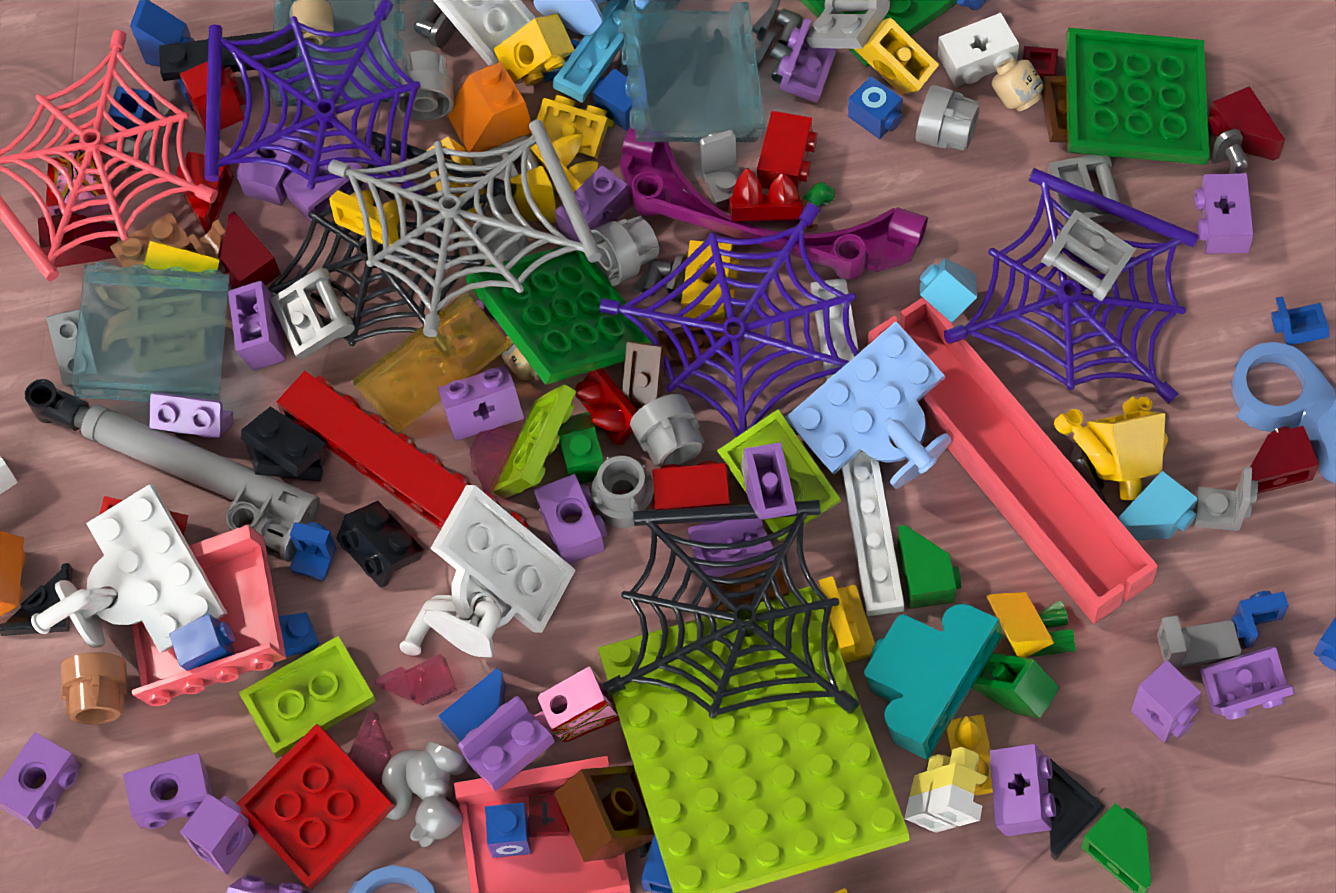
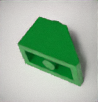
M589 412L570 416L564 424H561L557 433L560 436L559 442L568 476L575 474L579 484L593 481L598 469L604 463L592 418Z
M898 526L897 544L910 609L954 603L956 589H960L962 585L959 567H952L950 554L908 526Z
M992 653L973 684L972 689L1014 714L1040 719L1049 708L1059 687L1035 660Z
M1114 803L1084 836L1081 848L1133 893H1148L1151 886L1146 828L1142 826L1141 818L1134 811L1126 807L1122 809L1118 804Z

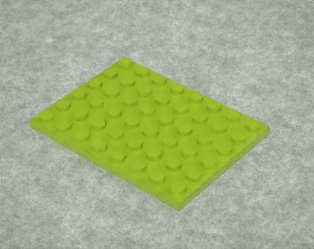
M811 586L798 590L808 603L820 601ZM792 592L784 596L791 607L802 605ZM778 599L770 600L774 610L783 609ZM764 602L760 603L756 614L768 612ZM824 609L812 611L808 629L809 652L816 672L829 682L821 650V626ZM805 613L795 615L793 624L792 653L806 663L802 646V627ZM707 616L702 617L704 624L703 637L710 634L711 624ZM789 616L776 618L774 623V638L784 646ZM715 618L717 630L733 623ZM696 620L684 622L685 635L683 647L697 640L698 626ZM769 620L759 622V626L768 632ZM678 624L668 627L667 647L663 657L674 652L676 649L679 632ZM828 624V654L839 691L845 690L858 701L831 627ZM662 629L648 633L645 657L638 669L655 661L661 647ZM736 630L723 637L729 639L734 644L738 631ZM755 634L744 638L740 650L755 645L769 644ZM642 635L598 647L607 681L618 675L622 678L630 673L639 656ZM715 640L704 646L717 654L725 664L727 663L731 651L725 644ZM699 650L686 655L704 666L721 680L724 671L712 658ZM776 650L756 651L737 658L734 669L785 657ZM680 659L668 664L688 672L703 681L715 693L717 692L718 686L689 664ZM792 663L779 664L733 676L730 678L726 690L756 682L808 676ZM659 668L643 676L681 686L695 693L712 706L713 699L699 686L681 675ZM631 682L625 685L626 689L612 695L673 893H736L910 841L909 831L860 703L852 714H848L834 702V697L802 698L747 707L717 715L716 718L712 719L709 717V712L691 698L658 685ZM817 683L782 684L758 688L723 697L720 708L769 696L826 690Z

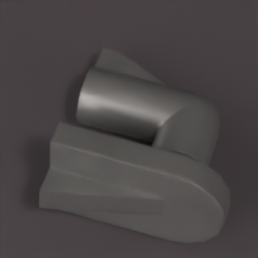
M422 0L419 8V17L414 23V30L420 35L430 37L432 46L442 48L447 44L457 28L444 13L440 15L436 23H433L441 9L434 1Z
M773 0L769 10L752 27L751 32L758 34L757 40L763 41L781 0ZM783 8L776 22L784 25L778 42L787 46L794 27L801 28L802 18Z
M770 30L763 44L745 61L744 64L751 67L749 72L756 75L776 36L775 32ZM779 42L770 54L779 59L771 74V78L773 81L781 84L783 76L777 74L783 56H791L793 49Z
M1238 129L1228 130L1221 134L1215 141L1211 156L1214 164L1229 159L1231 162L1229 174L1246 173L1248 166L1247 157L1241 148L1243 137Z
M678 254L675 261L661 259L650 261L647 271L633 285L634 293H644L660 281L662 275L668 276L687 259L688 255ZM686 268L667 283L666 289L669 294L684 283ZM683 291L673 298L672 301L680 302ZM654 292L652 295H650V297L655 296V295H656V292Z

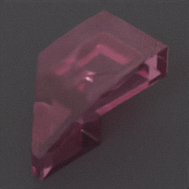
M497 427L491 430L479 431L473 441L469 453L471 457V471L473 475H477L483 492L491 494L501 475L502 467L509 458L517 441L518 433Z
M441 654L408 670L401 666L373 680L377 687L422 706L458 691L446 658Z
M369 711L354 740L349 756L380 788L384 768L390 760V751L393 750L390 741H387L381 728L378 713Z

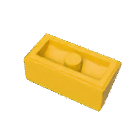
M543 166L527 171L528 185L535 204L549 223H556L555 211L557 208L553 187ZM521 174L511 177L510 183L515 184L517 187L513 197L520 215L525 221L541 222L526 199Z
M150 240L141 275L211 292L220 259Z
M1026 592L1000 593L986 596L996 617L999 618L1000 625L1017 657L1026 658L1054 644Z

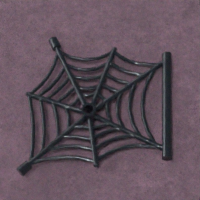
M373 131L371 145L375 146V152L382 157V149L385 150L386 135ZM394 138L391 139V153L400 156L401 141ZM407 144L406 158L412 159L427 151ZM436 154L419 163L428 167L437 163ZM445 158V162L462 165L460 163ZM368 164V166H367V168H377V167H378V166L369 165V164ZM447 169V174L455 177L471 178L487 175L481 171ZM495 177L493 197L500 194L506 196L504 180ZM359 180V187H361L365 182ZM510 183L513 197L517 187L515 184ZM376 187L377 192L379 194L380 188ZM352 188L347 194L351 195L355 193L354 188ZM383 190L390 199H395L393 193ZM424 191L422 196H427L434 193ZM487 192L480 195V204L483 203L481 208L484 214L489 205ZM474 196L461 206V210L467 211L474 207ZM405 202V209L416 212L413 205ZM331 207L318 214L310 211L308 216L312 221L302 246L283 274L268 288L273 296L310 274L307 272L316 263L331 231L336 234L331 252L322 268H326L329 273L336 271L348 276L360 287L357 299L340 284L333 280L331 282L333 288L337 289L356 305L353 318L344 312L345 316L351 318L355 326V330L350 335L343 337L348 341V344L355 346L358 341L388 333L424 335L423 329L414 327H389L358 335L359 330L394 318L417 317L424 325L426 316L424 314L425 304L421 299L419 307L413 300L415 291L410 287L409 292H407L401 285L402 280L398 277L396 278L392 273L379 268L382 273L371 276L372 268L378 267H368L366 264L368 260L366 238L359 241L363 237L362 235L357 234L353 237L348 234L351 230L347 228L342 230L337 227L338 224L335 221L330 222L323 218L332 213ZM422 209L423 215L436 216L440 213V211ZM406 222V227L413 228L407 231V234L417 228V222ZM440 222L437 224V229L442 231L444 225ZM319 223L325 227L319 247L309 263L294 279L282 283L302 258L312 239L316 224ZM459 226L455 227V232L461 230ZM425 232L418 239L424 241ZM436 235L435 246L440 248L441 238ZM341 238L350 243L343 259L330 265ZM459 238L454 239V243L459 242ZM372 239L373 251L375 256L383 250V245H378L377 242L374 239ZM417 246L418 254L434 263L438 262L439 254L423 253V246ZM472 246V254H477V246ZM354 247H356L358 254L351 257ZM459 248L454 250V256L447 255L446 263L461 257ZM396 251L391 254L393 256L409 260V262L412 264H414L416 261H419L415 258H412L410 256H407ZM478 259L460 263L466 265L461 270L474 266H483L485 260ZM360 261H365L362 280L353 272L343 269ZM393 262L391 267L396 269L399 263ZM424 264L421 269L426 272L430 266ZM403 266L400 272L405 275L409 268ZM435 272V274L432 276V278H433L434 280H435V277H436V272ZM417 273L413 282L418 285L422 276ZM387 278L392 285L367 295L368 285L377 279ZM458 279L453 280L443 288L440 301L445 298ZM427 282L423 291L426 296H428L432 287L429 282ZM397 291L402 297L400 300L379 304L363 311L364 304L379 295ZM314 292L309 293L311 298L325 305L320 295ZM407 304L413 311L390 313L360 323L362 317L386 308ZM319 314L323 324L328 325L331 323L330 320ZM438 332L437 336L433 337L434 345L443 356H449L454 352L455 347L445 334Z
M820 500L795 501L797 513L780 516H797L793 524L767 536L731 544L703 543L683 539L664 532L658 525L758 519L751 504L634 511V526L647 525L651 529L650 559L637 584L630 591H623L621 597L630 600L640 618L642 641L638 659L630 673L622 678L618 675L602 683L608 697L626 689V684L636 682L658 685L677 691L691 698L707 710L709 717L712 719L720 714L770 702L834 697V702L848 714H852L857 709L859 702L845 690L839 691L832 673L828 654V624L831 609L833 606L839 605L840 601L838 598L828 599L810 575L803 552L804 520L810 515H821ZM788 533L783 544L762 555L739 561H708L692 558L675 543L703 549L732 550L755 546ZM796 535L800 567L807 582L821 601L808 603L796 588L790 575L787 552ZM658 536L671 550L669 562L664 576L652 595L639 594L637 591L648 578L656 559ZM777 554L770 568L748 577L726 579L710 576L698 566L741 567L763 561ZM677 556L687 566L682 585L672 600L658 598L657 596L670 577ZM781 564L784 577L791 592L802 605L791 607L780 593L775 575ZM693 572L702 581L700 589L692 604L678 602L687 588L691 573ZM765 576L760 586L744 592L725 593L716 584L748 583ZM770 584H772L775 596L783 606V609L774 610L767 592ZM706 587L718 597L716 602L709 608L697 606ZM755 594L750 605L742 604L737 606L731 600L732 598H745ZM762 599H764L768 612L756 614L757 608ZM638 602L652 606L660 619L662 628L661 647L655 661L640 669L638 668L645 657L649 634L646 616ZM723 602L733 613L716 609ZM660 607L673 609L679 629L675 651L664 657L663 654L667 647L669 631L666 617ZM824 608L825 612L821 626V650L829 682L816 672L809 652L808 629L812 611ZM681 611L693 613L698 626L697 640L684 647L685 626ZM805 613L802 627V646L806 663L792 653V629L795 615ZM701 615L707 616L711 624L710 634L704 637V624ZM789 616L784 646L774 638V623L776 618ZM715 618L733 623L717 630ZM769 620L768 632L759 626V622ZM738 631L734 644L729 639L723 637L731 632ZM755 634L769 644L755 645L740 650L744 638ZM715 640L725 644L731 651L727 663L725 664L717 654L704 646ZM699 650L712 658L724 671L721 680L704 666L686 655ZM776 650L785 657L734 669L737 658L756 651ZM677 659L682 660L712 680L718 686L717 692L715 693L703 681L688 672L668 664ZM792 663L808 676L756 682L726 690L729 680L733 676L779 664ZM659 668L681 675L707 693L713 699L712 706L695 693L681 686L643 676ZM817 683L826 690L769 696L720 708L723 697L758 688L782 684Z

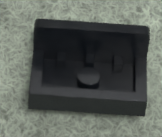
M271 406L241 430V440L296 477L312 464L324 466L326 443L316 434L310 433L295 423L289 416L283 415Z
M379 501L346 514L336 537L341 547L351 555L380 588L388 585L394 571L420 560L424 549Z

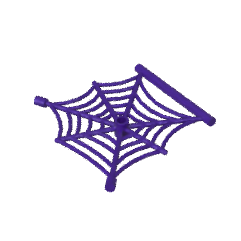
M381 0L374 12L375 18L372 22L356 29L339 32L316 30L299 23L297 17L292 16L290 24L271 35L259 39L228 41L222 37V26L217 24L210 25L208 35L205 180L210 182L218 181L219 168L224 165L257 162L280 166L297 173L308 180L307 187L312 190L318 182L343 178L335 174L317 177L319 167L329 165L333 159L343 163H364L378 167L391 165V139L400 94L411 91L402 130L400 162L406 161L410 119L417 89L420 88L421 84L418 81L414 82L400 69L385 43L381 22L387 19L394 6L393 3L389 0ZM292 28L296 37L294 41L285 46L259 55L249 56L236 47L258 45L274 40ZM301 29L316 36L335 38L358 34L367 29L368 31L362 41L349 46L333 48L319 46L304 39ZM375 32H377L380 46L388 62L408 84L401 85L388 75L376 60L369 46ZM296 45H299L302 54L286 64L272 68H266L258 62V60L277 56ZM223 46L232 53L240 68L245 84L246 110L237 141L230 153L219 159ZM307 46L317 51L328 53L358 49L353 57L325 60L310 56ZM365 51L374 67L396 88H387L367 69L360 60ZM244 61L259 72L264 88L265 110L260 128L249 146L238 150L248 128L252 109L251 84L243 63ZM304 61L307 71L285 80L275 74V72L289 69ZM313 63L327 66L349 65L344 74L326 75L315 72ZM357 65L383 92L374 94L358 82L352 75ZM308 76L311 81L310 87L303 92L290 85ZM267 78H269L278 85L283 100L282 113L274 134L259 140L266 128L270 113V88L267 82ZM318 79L340 81L338 85H325L319 83ZM350 80L358 90L368 97L354 100L347 95L344 88ZM313 90H314V93H315L317 102L313 101L312 99H310V98L307 96V95H309ZM322 90L334 92L330 99L324 98ZM287 91L297 98V110L292 125L282 130L287 119ZM340 95L348 102L335 107ZM394 96L388 117L385 161L371 149V138L381 100ZM304 103L315 111V115L299 122ZM374 103L368 122L366 143H364L357 136V119L362 106ZM355 109L350 130L337 119V114ZM314 123H317L319 126L318 131L306 128ZM333 127H336L338 129L326 131L327 129H331ZM300 132L316 136V144L291 134ZM346 136L353 142L352 144L323 147L325 137ZM280 139L300 142L314 149V155L311 158L298 150L271 143ZM259 149L283 151L298 156L312 164L310 175L295 166L279 160L244 156ZM343 149H361L371 158L337 157L320 161L322 153ZM407 167L401 168V174L397 170L387 171L391 176L383 174L366 175L376 179L402 177L407 175ZM413 180L397 183L402 185L401 188L403 189L418 185ZM422 189L413 193L422 196L424 190Z
M1033 168L1028 181L1040 185L1042 190L1036 216L1025 233L1011 245L1000 251L995 248L988 250L989 255L994 257L992 278L987 294L977 313L965 327L959 325L944 331L946 342L952 344L966 339L969 334L1023 358L1066 385L1068 390H1073L1076 385L1095 379H1132L1153 384L1157 388L1155 392L1168 404L1171 403L1179 393L1166 381L1162 383L1157 378L1153 361L1155 340L1163 325L1176 314L1186 313V308L1179 306L1171 284V266L1177 245L1183 243L1193 248L1198 239V234ZM1050 190L1172 239L1166 243H1140L1123 240L1135 248L1151 249L1137 257H1131L1121 271L1122 273L1129 269V287L1133 300L1120 298L1117 279L1112 285L1114 297L1105 296L1100 301L1092 296L1093 294L1081 293L1088 288L1074 280H1067V275L1055 266L1043 277L1037 272L1047 266L1041 262L1032 269L1022 265L1041 250L1050 235L1053 243L1058 236L1057 228L1061 231L1064 227L1056 219L1053 207L1066 219H1069L1071 216L1051 197ZM1045 206L1049 226L1041 241L1028 254L1016 261L1005 255L1022 244L1032 234L1041 219ZM1062 248L1060 251L1061 254L1063 252L1072 261L1091 270L1098 271L1067 249ZM1167 250L1169 252L1165 267V278L1172 305L1159 303L1152 274L1153 258ZM999 261L1010 266L1009 286L1006 294L991 318L977 322L992 298L998 279ZM1147 261V282L1153 302L1139 301L1134 284V266ZM1016 271L1024 275L1023 293L1018 308L1001 314L1009 303L1015 285ZM1057 271L1060 286L1049 281ZM1102 273L1096 277L1103 280L1105 275ZM1032 279L1041 285L1040 294L1036 302L1025 305L1029 291V281ZM1046 289L1054 292L1053 296L1045 298ZM1079 301L1093 302L1095 304L1092 306L1091 312H1089ZM1054 304L1057 309L1063 310L1064 322L1041 308ZM1102 304H1108L1102 314L1101 322L1095 318L1097 309ZM1115 306L1128 307L1119 320L1115 337L1106 328L1108 315ZM1071 307H1074L1082 316L1072 319ZM1135 308L1146 309L1148 311L1139 317L1133 328L1130 352L1122 344L1124 324ZM1156 311L1169 312L1157 323L1150 337L1148 351L1149 370L1137 357L1136 342L1138 331L1144 321ZM1034 312L1050 319L1064 330V341L1045 327L1022 315ZM1012 318L1028 324L1065 349V361L1036 342L996 324ZM1079 322H1089L1097 330L1084 333L1074 339L1072 338V326ZM988 327L1027 344L1066 368V378L1026 353L977 331ZM1103 336L1111 343L1109 345L1093 347L1073 355V345L1087 338ZM1117 349L1124 356L1092 360L1074 367L1075 360L1093 353ZM1107 363H1131L1144 375L1106 372L1091 374L1074 380V373L1091 366Z
M811 203L806 205L799 216L801 221L798 226L775 235L754 239H733L719 237L711 232L708 238L684 262L641 295L624 305H621L620 301L602 298L600 303L601 313L617 316L619 313H622L640 328L652 344L660 345L646 326L635 316L650 318L665 331L678 349L685 368L675 378L670 361L665 354L664 365L670 379V383L666 387L667 391L672 392L678 387L703 398L726 419L736 437L757 424L772 406L790 391L812 380L836 374L849 362L839 358L834 348L830 334V307L844 303L843 328L846 342L854 357L859 354L852 340L849 327L850 301L855 300L856 295L854 293L844 294L828 285L813 269L805 250L804 229L807 225L811 226L820 212V209ZM791 235L782 250L761 254L737 253L720 249L718 242L733 245L760 244ZM798 239L800 253L809 274L822 288L838 297L824 300L810 293L798 281L792 269L790 251ZM709 245L711 246L713 255L673 292L646 309L632 307L675 278ZM721 255L737 259L761 260L777 258L771 267H756L723 262ZM784 261L794 286L805 297L817 303L803 307L788 294L778 274V270ZM715 262L717 276L684 309L675 315L654 311L675 298L695 282ZM724 268L767 274L761 283L740 282L726 277ZM773 278L781 295L796 309L782 312L771 302L766 289ZM720 283L722 295L709 310L695 319L682 317L699 304ZM728 284L757 290L750 300H738L731 297ZM761 296L767 307L776 315L769 316L762 311L758 303ZM724 302L728 317L724 324L703 321L715 313ZM733 305L746 306L739 318L735 316ZM753 309L763 318L745 323ZM823 309L824 334L831 355L815 351L810 335L809 313ZM803 315L804 335L808 348L793 343L791 318ZM662 321L681 324L691 341L697 358L691 365L679 340L673 331ZM784 321L787 342L771 338V329L774 323ZM689 326L702 328L708 336L711 347L703 354H701L697 340ZM738 326L741 328L737 335L729 334V330L732 327ZM766 326L765 335L750 331ZM711 330L723 332L725 335L716 342ZM745 338L760 342L751 348L741 359L740 343ZM728 342L732 343L733 358L721 349ZM767 345L783 349L764 357L753 365L743 378L742 367L754 353ZM717 352L734 366V374L724 365L710 358ZM797 353L807 356V358L794 361L771 374L752 393L745 405L744 387L759 368L773 358L786 354ZM818 360L840 366L808 375L787 386L763 407L747 429V413L757 396L774 379L795 367ZM706 363L721 370L735 383L736 397L724 384L697 369ZM692 374L709 381L722 390L738 409L739 429L732 417L717 401L697 388L682 382Z

